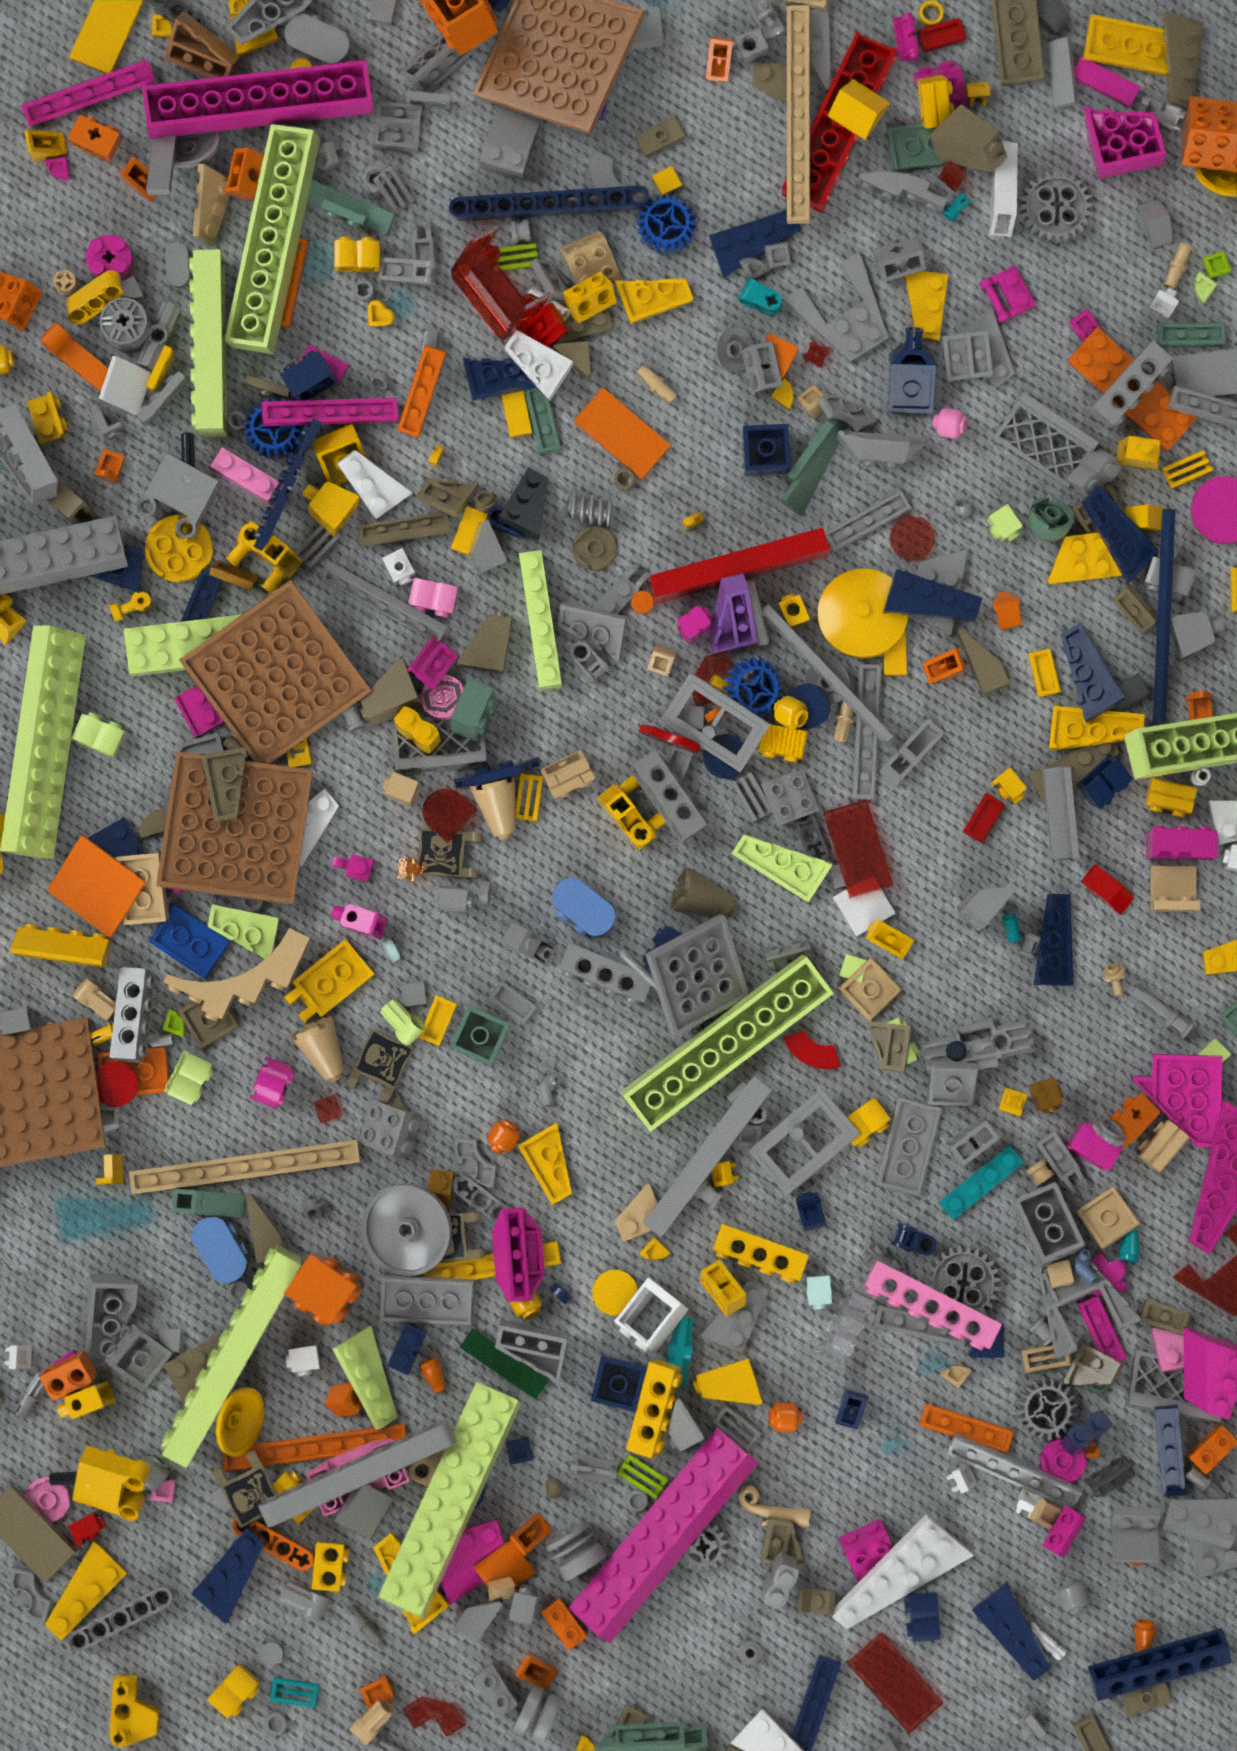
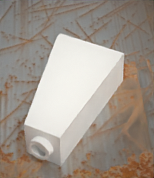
M1002 141L1007 158L1001 166L996 167L992 171L989 235L1011 237L1017 214L1018 143Z

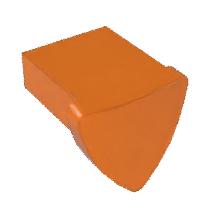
M103 449L93 475L104 481L119 484V475L126 457Z
M999 592L993 601V608L996 611L1000 630L1022 625L1019 609L1020 599L1008 592Z
M1198 691L1185 696V701H1188L1189 720L1213 717L1212 693Z
M385 1674L381 1675L380 1679L360 1688L368 1710L380 1698L390 1702L396 1700L393 1687Z

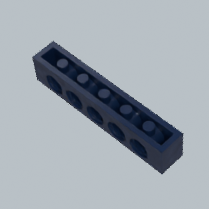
M1222 1628L1094 1664L1088 1666V1671L1096 1699L1101 1701L1230 1664L1231 1656L1227 1639Z

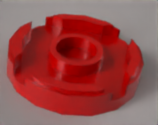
M109 1062L102 1065L96 1071L99 1098L102 1104L109 1107H122L129 1104L135 1098L139 1080L136 1072L129 1065L122 1062Z

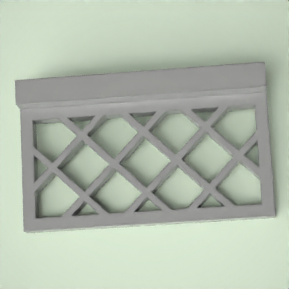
M1025 392L1021 395L993 437V439L1067 488L1071 484L1069 481L1066 482L1059 477L1057 467L1070 465L1071 471H1073V464L1079 463L1078 466L1084 464L1086 458L1099 443ZM1019 407L1028 412V422L1016 424L1015 413ZM1031 415L1036 417L1038 420L1032 421ZM1013 418V425H1008ZM1033 423H1045L1048 434L1035 436ZM1030 424L1032 437L1019 439L1017 426ZM1014 427L1017 440L1007 442L1000 437L1004 429ZM1050 427L1057 432L1051 433ZM1061 434L1065 437L1067 446L1054 449L1051 436ZM1049 437L1051 450L1038 452L1036 439ZM1033 440L1035 453H1023L1020 442ZM1068 440H1070L1071 442H1073V443L1076 444V445H1071V446H1069V441H1068ZM1017 443L1018 449L1011 444ZM1080 447L1087 452L1082 460L1072 462L1070 448ZM1067 449L1070 462L1056 464L1054 452ZM1052 452L1054 465L1047 467L1041 465L1039 455ZM1036 455L1037 461L1032 459L1030 456ZM1055 468V473H1056V474H1054L1053 472H1051V471L1048 470V469Z
M431 716L420 717L421 720L434 725L437 730L447 737L440 747H436L437 750L432 756H425L420 752L419 748H415L408 742L409 739L401 737L397 732L395 721L392 720L395 770L397 774L406 776L477 769L487 766L485 736H480L478 740L481 744V751L471 752L466 748L471 739L467 738L461 744L454 738L456 733L448 734L441 728L446 721H451V719L438 720ZM450 740L460 747L453 754H448L443 750ZM406 744L414 753L409 758L400 759L399 751Z
M1135 1351L1126 1407L1155 1412L1154 1406L1178 1404L1179 1417L1211 1424L1221 1422V1417L1206 1413L1192 1403L1184 1402L1178 1394L1184 1390V1387L1178 1391L1175 1390L1169 1379L1179 1373L1184 1380V1373L1182 1372L1184 1369L1177 1370V1372L1167 1378L1164 1373H1161L1159 1364L1155 1361L1158 1360L1156 1354ZM1140 1357L1149 1358L1155 1367L1144 1373L1139 1366ZM1157 1369L1164 1381L1154 1387L1146 1375ZM1138 1371L1141 1374L1139 1378H1137ZM1142 1378L1151 1388L1145 1394L1135 1392L1136 1382ZM1165 1382L1173 1392V1395L1168 1398L1161 1397L1156 1390ZM1153 1391V1393L1155 1394V1396H1153V1395H1148V1394Z

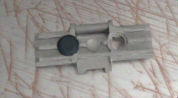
M992 1017L987 1018L986 1021L958 1027L952 1025L953 1036L921 1042L927 1074H930L932 1062L977 1063L978 1070L991 1068L992 1070L999 1067L998 1059L1035 1051L1029 1020L994 1027ZM989 1029L990 1037L965 1043L961 1042L960 1035ZM1002 1035L1006 1038L1007 1044L1004 1048H997L995 1046L994 1039L996 1036Z

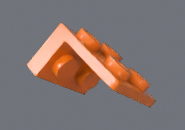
M0 272V319L17 330L24 332L43 291L25 279Z

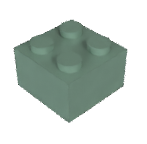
M468 678L450 718L453 733L478 742L480 736H485L489 726L487 720L489 716H494L498 705L496 704L497 697H495L493 687Z
M468 1005L450 1048L493 1067L511 1024Z

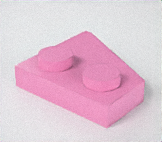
M1152 1328L1150 1331L1161 1373L1184 1369V1335Z

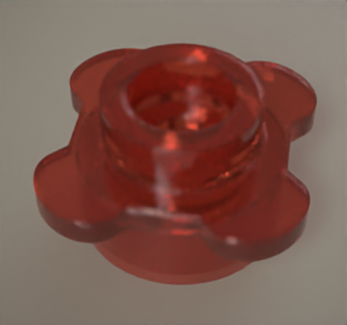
M812 341L809 344L808 352L804 354L803 358L806 362H810L820 368L824 365V359L829 355L830 350L828 347H821L816 341Z

